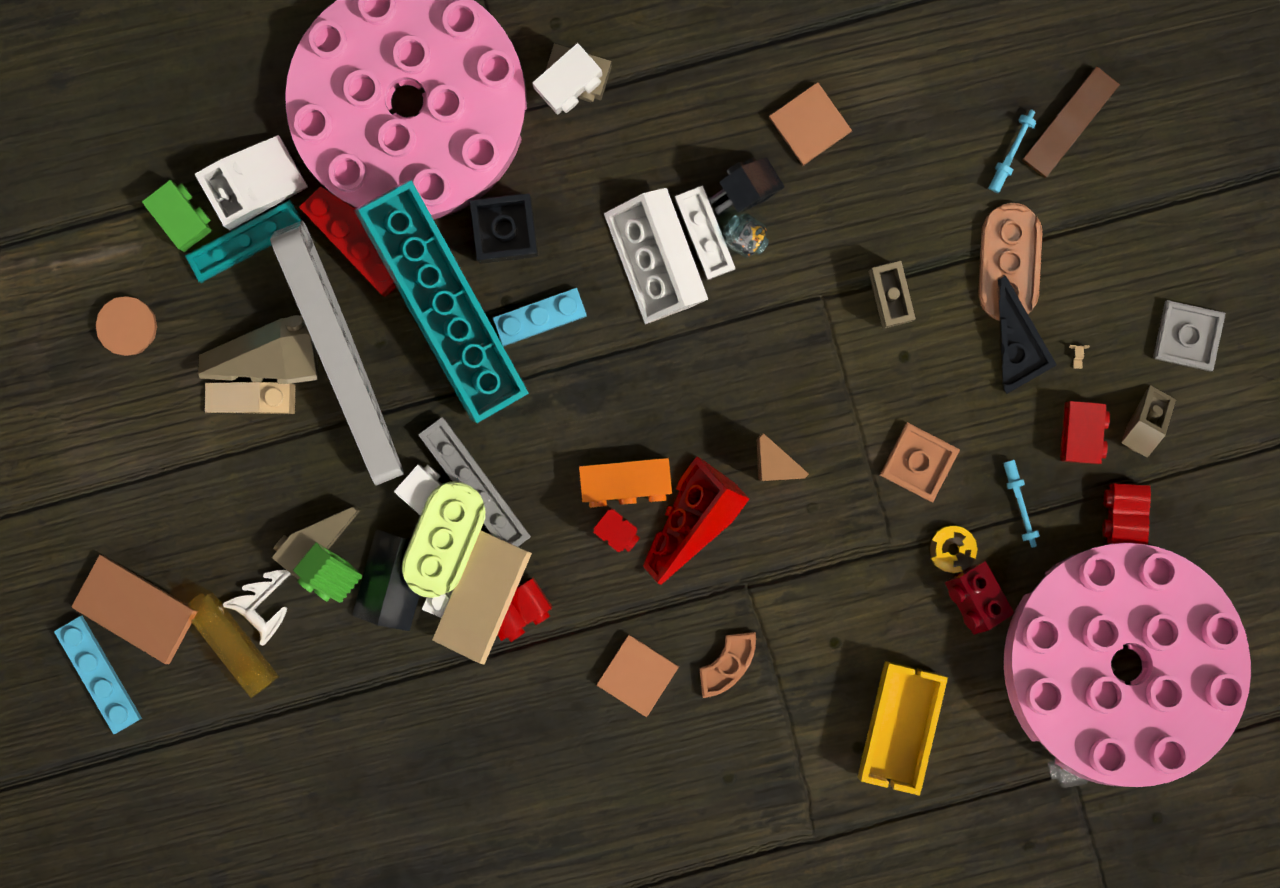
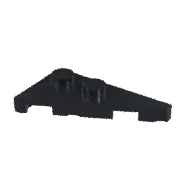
M1002 275L997 278L1003 390L1008 394L1055 367L1057 364L1006 275Z

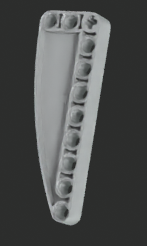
M302 220L275 231L270 238L272 247L374 484L379 485L404 475L402 465L369 378L304 221Z

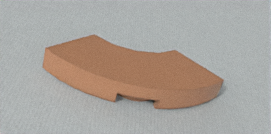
M756 632L725 635V647L720 656L711 664L699 668L703 698L712 697L728 690L744 675L754 656Z

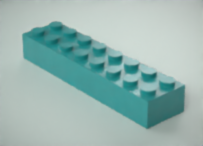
M412 180L398 185L355 209L354 211L470 420L479 423L529 394Z

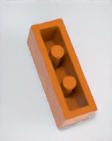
M669 458L579 466L582 502H589V508L607 506V500L618 499L619 505L637 503L636 497L648 496L649 502L666 501V494H672Z

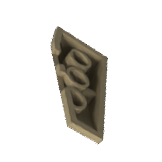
M294 315L276 320L200 354L198 375L200 379L231 381L238 377H250L252 382H262L263 378L277 379L278 384L318 380V352L302 315Z

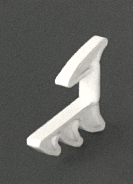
M287 570L264 573L263 577L272 579V582H258L242 587V590L255 592V595L239 596L223 603V607L236 610L258 630L260 645L262 646L270 640L282 623L287 607H282L268 622L255 609L291 574Z

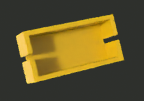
M885 661L857 776L861 782L888 788L889 784L894 790L920 796L948 677L918 668L915 674V669L912 667Z

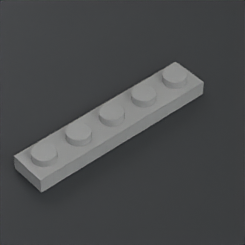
M443 417L419 434V437L452 481L466 483L480 494L486 512L484 525L493 536L517 547L531 538L525 527Z

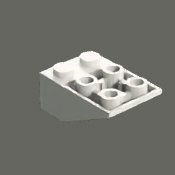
M279 135L220 159L195 173L223 226L230 231L308 188Z

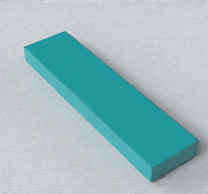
M289 200L187 254L185 257L198 281L202 283L271 246L270 238L275 231L302 220L292 201Z

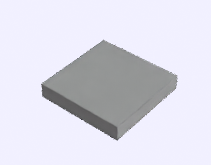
M1169 300L1165 301L1153 359L1210 372L1213 371L1226 313Z

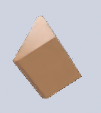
M764 433L756 439L759 481L805 479L809 475Z

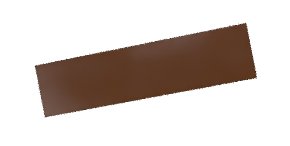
M1095 67L1022 161L1043 178H1046L1120 84L1099 67Z

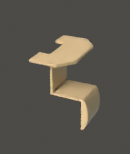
M1089 345L1069 346V348L1075 349L1073 368H1083L1084 349L1089 348Z

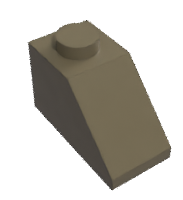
M1150 385L1127 424L1122 444L1148 458L1167 433L1176 399Z

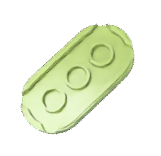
M457 481L447 482L435 488L427 498L402 561L404 579L411 590L418 595L428 598L439 597L453 590L462 577L483 526L486 513L480 494L472 486Z

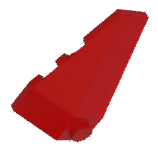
M697 456L678 482L676 490H679L673 507L668 506L665 513L669 517L663 531L656 534L643 565L652 578L660 585L726 529L749 501V497L732 480Z

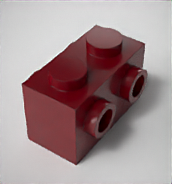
M986 561L972 565L944 582L949 590L950 598L958 606L963 615L965 625L972 631L973 635L989 631L1015 614Z

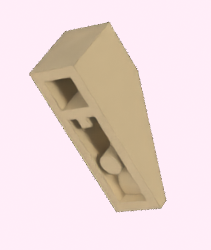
M276 382L205 383V413L295 414V384H278Z

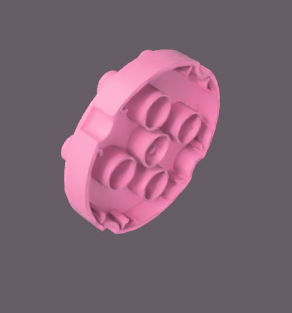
M336 0L313 21L298 44L290 64L285 93L288 125L298 153L316 179L333 195L357 209L398 185L412 180L433 220L466 208L470 205V200L480 199L501 179L518 151L522 140L520 133L525 110H527L525 79L513 44L497 20L474 0ZM410 85L418 90L422 88L425 91L422 94L423 106L417 116L402 117L397 113L393 115L390 113L389 110L392 109L391 98L397 87Z
M1135 543L1109 544L1078 553L1057 563L1045 572L1046 576L1032 593L1023 596L1012 617L1006 636L1004 648L1005 684L1011 706L1022 729L1031 741H1039L1055 757V764L1069 773L1098 784L1124 787L1155 786L1174 781L1197 770L1220 751L1231 737L1243 714L1249 694L1251 679L1249 645L1244 627L1231 600L1213 578L1199 566L1176 553L1156 546ZM1123 645L1135 651L1142 661V671L1136 679L1130 681V685H1126L1125 681L1117 678L1111 668L1113 655L1118 650L1123 649Z

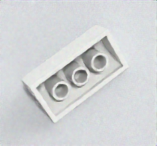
M667 188L642 193L604 213L645 324L686 310L708 300Z

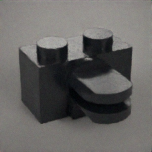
M753 157L744 163L739 162L726 170L728 176L720 181L723 189L708 200L713 205L728 196L729 199L715 208V212L719 215L734 206L739 213L765 202L784 189L785 186L767 157L757 161Z

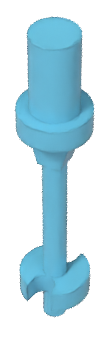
M1030 110L1027 116H1020L1019 123L1022 124V127L1004 162H998L995 166L997 171L988 187L991 191L999 193L1007 176H1011L1013 169L1010 165L1028 127L1034 128L1036 125V121L1032 119L1035 111Z
M1015 460L1004 462L1003 465L1009 483H1006L1007 489L1013 488L1027 532L1022 534L1023 541L1029 540L1031 548L1036 547L1035 538L1040 535L1038 530L1032 531L1020 489V486L1025 485L1024 479H1020Z

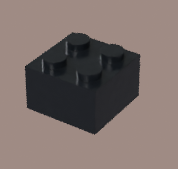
M530 193L470 200L476 256L479 264L538 257Z

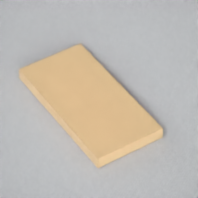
M480 530L462 577L452 592L432 640L475 662L485 665L532 553Z

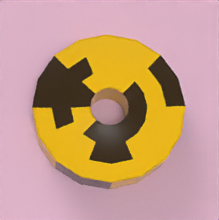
M953 525L936 531L930 539L928 548L930 559L934 565L942 571L950 573L963 572L969 568L975 561L978 550L973 535L965 528ZM951 544H956L958 547V552L955 555H951L948 552V547Z

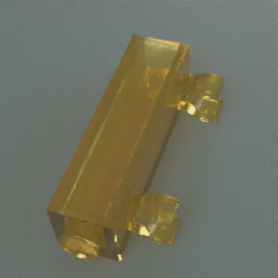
M201 593L188 603L190 607L198 611L192 620V624L250 698L259 694L279 678L214 593L207 596Z

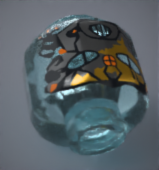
M748 213L741 214L740 216L734 215L723 231V235L726 236V245L745 258L751 257L755 253L761 254L769 243V239L766 238L767 227Z

